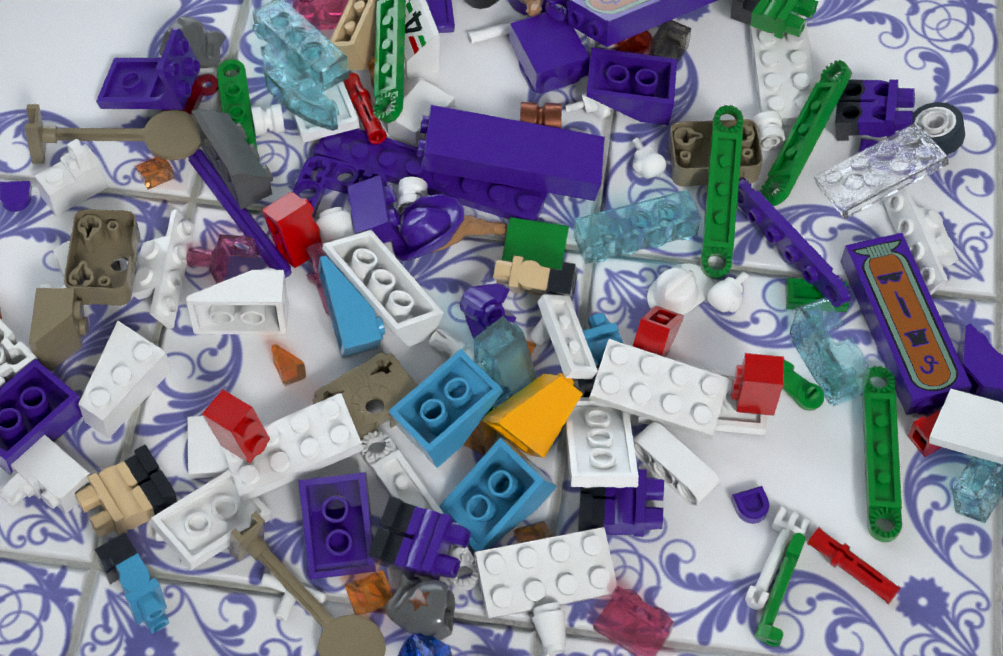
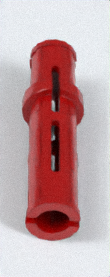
M349 73L345 75L342 79L370 143H382L386 139L387 134L380 120L374 115L369 91L363 87L358 74Z
M819 527L808 540L807 545L831 561V566L834 568L840 567L883 599L888 605L901 589L899 585L897 586L874 567L851 552V547L848 544L844 543L842 545L824 532L822 528Z

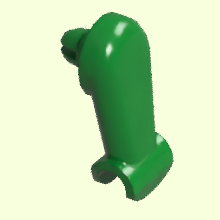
M784 360L782 387L784 391L803 410L812 411L818 409L824 402V392L822 389L796 373L794 365Z

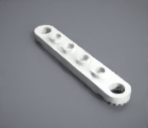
M374 431L373 433L369 432L368 435L363 437L361 442L365 450L361 451V455L389 497H396L402 499L405 503L443 513L387 434H384L382 431ZM379 442L385 445V450L379 455L378 453L374 455V453L371 454L368 451V447L372 443ZM451 545L448 555L458 558L460 560V567L467 566L471 568L473 575L471 578H467V580L458 579L457 576L456 578L446 577V579L457 590H470L479 583L475 558L468 547L464 549Z

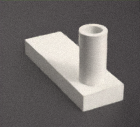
M543 294L537 302L543 317L530 333L532 341L538 345H545L551 338L565 378L593 379L598 370L570 296Z

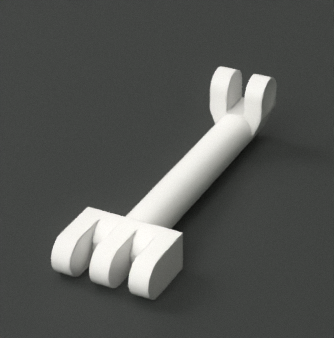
M780 507L771 528L780 532L756 585L750 586L745 597L747 605L754 610L764 608L770 594L767 591L792 536L795 533L805 535L811 522L810 519L804 518L800 528L795 526L799 514L794 512L788 522L783 521L787 509Z

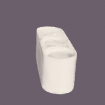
M652 422L633 439L635 456L689 504L693 506L698 505L720 484L716 473L660 423Z

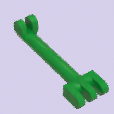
M795 533L792 536L754 635L757 640L771 647H778L784 636L783 631L774 627L773 624L805 543V536L802 533Z

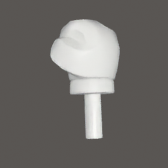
M582 93V101L565 105L567 112L585 107L587 113L593 112L597 118L610 116V111L612 110V108L586 97V93Z
M639 138L633 139L632 142L638 150L634 154L636 161L632 163L635 173L642 175L645 179H651L660 175L666 169L665 158L658 154L651 145L644 147Z
M742 272L736 279L727 277L725 280L715 284L707 295L711 306L723 313L738 311L743 301V287L741 283L748 278V274Z

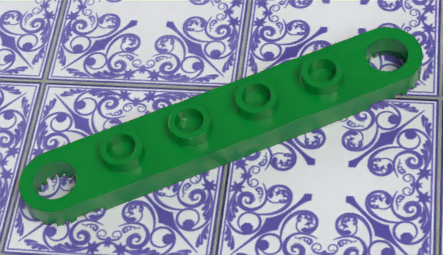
M378 0L376 3L375 107L373 110L374 115L384 123L395 121L403 110L406 0ZM389 104H393V105H390L391 109H390V108L388 109L389 112L386 111V108L388 107V105H389Z
M235 59L225 60L217 68L222 113L229 114L235 124L239 122L242 125L247 137L245 141L248 145L253 143L257 149L245 66L242 62ZM231 69L239 72L235 77L225 76V72L231 71Z
M835 60L834 64L831 62L830 66H826V70L823 69L819 83H816L767 174L769 177L764 182L765 185L761 186L760 193L773 206L781 204L788 198L851 78L852 71L844 61Z
M733 105L719 107L712 121L701 253L702 272L711 279L724 278L732 267L744 121L741 110H738ZM724 114L732 115L736 120V125L730 128L725 127L720 123V117ZM713 256L722 258L725 264L724 269L721 271L711 269L708 262L709 258Z
M873 366L868 368L862 379L867 527L870 535L875 540L891 542L899 536L903 524L895 377L891 371L887 370L888 368ZM873 377L882 378L886 382V386L881 389L880 387H873L870 379ZM887 519L893 524L894 529L883 532L882 529L879 530V526L877 527L876 521Z

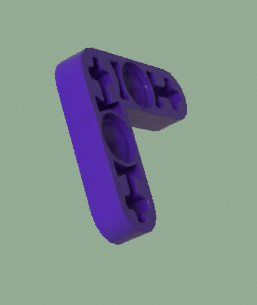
M313 156L304 163L292 192L301 199L303 198L300 196V193L304 190L310 189L316 192L315 196L307 199L314 209V214H312L314 219L326 189L348 194L347 186L359 183V178H362L360 180L362 182L381 175L386 184L387 179L382 172L375 169L323 156ZM321 168L322 170H319L316 175V181L313 180V171ZM349 173L354 177L349 182H341L337 179L339 175Z

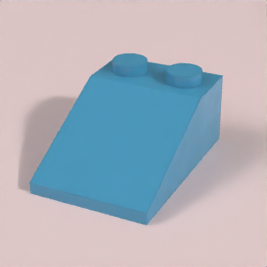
M327 256L320 257L318 272L341 358L378 349L385 334L382 318L375 316L372 306Z
M460 349L388 412L399 430L438 468L463 446L503 390Z
M500 437L439 507L444 514L450 515L456 523L468 528L471 532L468 544L477 552L490 548L534 513L557 486L514 444Z

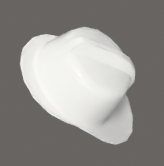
M690 263L676 265L661 273L650 286L647 294L648 305L651 309L659 306L685 316L707 299L708 292L713 287L712 279L707 277L698 265Z

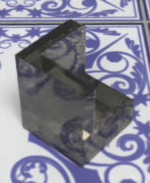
M673 20L663 23L651 40L649 55L677 59L678 64L689 47L692 28Z

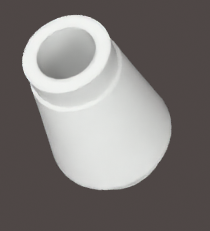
M548 603L534 608L532 621L546 649L547 655L552 656L566 652L565 612L560 609L559 603Z

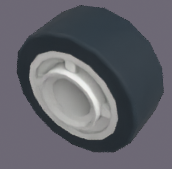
M942 102L929 103L917 108L913 112V129L908 130L911 146L918 149L919 154L934 158L947 156L955 152L963 144L966 136L962 113L957 107Z

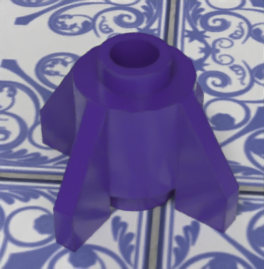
M501 283L471 287L461 297L460 309L465 315L472 338L480 344H485L491 330L486 327H496L502 320L515 323L517 318L504 310L502 306L510 289Z

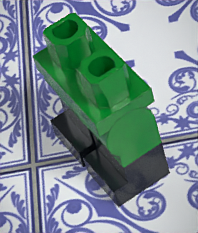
M733 0L730 18L762 31L774 33V37L782 39L785 33L800 37L805 28L806 19L799 17L798 14L812 19L816 13L818 1Z

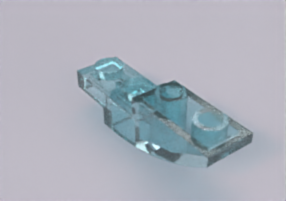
M271 43L262 46L263 71L269 93L284 108L301 119L331 131L337 130L338 106L333 99L329 100L321 83L319 81L315 82L309 73L300 76L296 69H291L283 52H278Z

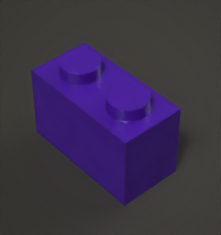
M381 175L347 186L354 234L372 230L383 244L399 239L397 226L401 225V220L393 202L397 201L393 186L391 184L387 185Z

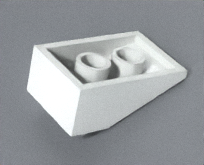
M273 268L251 270L188 295L186 298L194 334L287 335L289 301L284 270Z

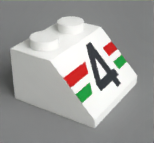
M410 0L405 8L404 72L407 80L440 72V35L426 0Z

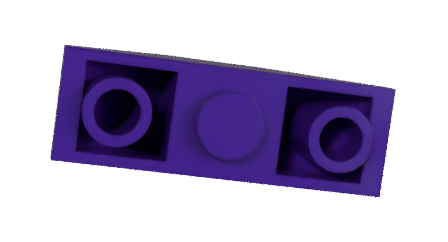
M970 323L963 331L958 349V357L972 385L969 393L1003 403V354L998 353L988 342L987 337Z

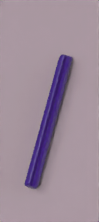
M198 149L193 155L188 157L190 164L268 267L284 270L285 278L289 277L292 274L291 266L246 207L240 210L211 161L201 149Z

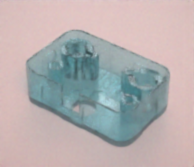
M824 297L796 308L790 328V335L794 347L800 354L812 377L824 392L827 402L834 407L863 394L870 374V368L866 358L852 337L835 343L830 336L829 330L840 327L844 323L829 299Z

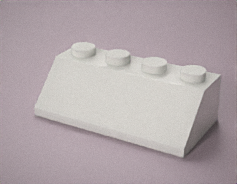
M372 230L323 244L322 249L405 344L412 346L431 338L444 312Z

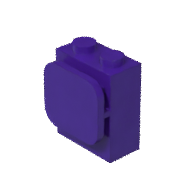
M547 12L510 23L509 42L519 59V69L529 88L536 93H546L575 84L581 78L588 76L590 56L575 29L567 25L568 20H556L549 16Z

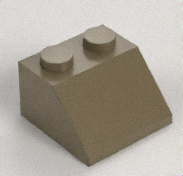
M36 288L29 344L37 360L49 371L54 370L81 349L83 335H88L89 332L88 317L83 316V301L78 300L75 288Z

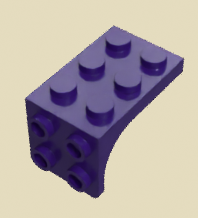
M172 29L161 57L114 58L96 100L100 109L183 110L187 99L191 95L196 75L200 72V62L181 29Z

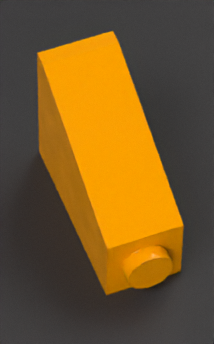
M562 373L557 375L542 374L486 414L483 421L525 454L545 458L583 393L573 386L575 382L571 378H565Z

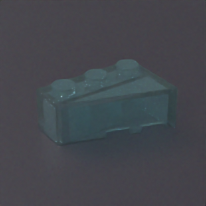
M502 316L474 338V362L503 390L493 404L495 407H498L537 379L525 334L517 324H511Z

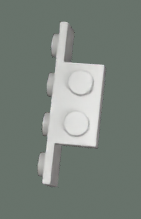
M901 182L883 199V202L896 233H903L929 293L932 295L948 281L942 265L951 266L958 260V257L953 248V242L945 230L940 214L936 210L916 207L907 184Z
M177 210L171 211L165 237L142 243L132 287V295L139 300L153 296L149 314L168 329L174 328L195 227Z

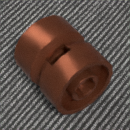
M521 102L520 121L561 129L562 103H545L543 107H539L537 102Z

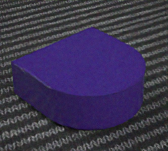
M30 181L0 182V201L6 210L18 212L30 204L32 194Z
M763 486L732 494L731 497L737 515L744 522L756 524L766 518L770 504Z

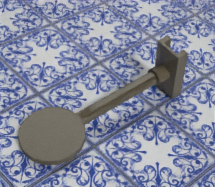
M27 104L26 108L29 123H25V132L32 164H44L46 143H57V141H74L76 139L79 141H143L153 155L171 161L185 159L193 155L201 146L194 118L191 114L184 111H163L153 116L145 128H57V126L43 125L39 104Z
M256 511L251 515L250 529L248 531L245 530L240 534L235 528L230 532V554L238 562L248 554L255 561L259 560L323 628L318 643L319 656L385 655L384 636L375 623L366 617L354 614L340 616L336 619L333 618L269 550L270 546L264 541L265 520Z

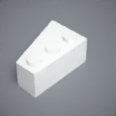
M117 321L78 404L85 423L107 438H110L171 372L167 353Z

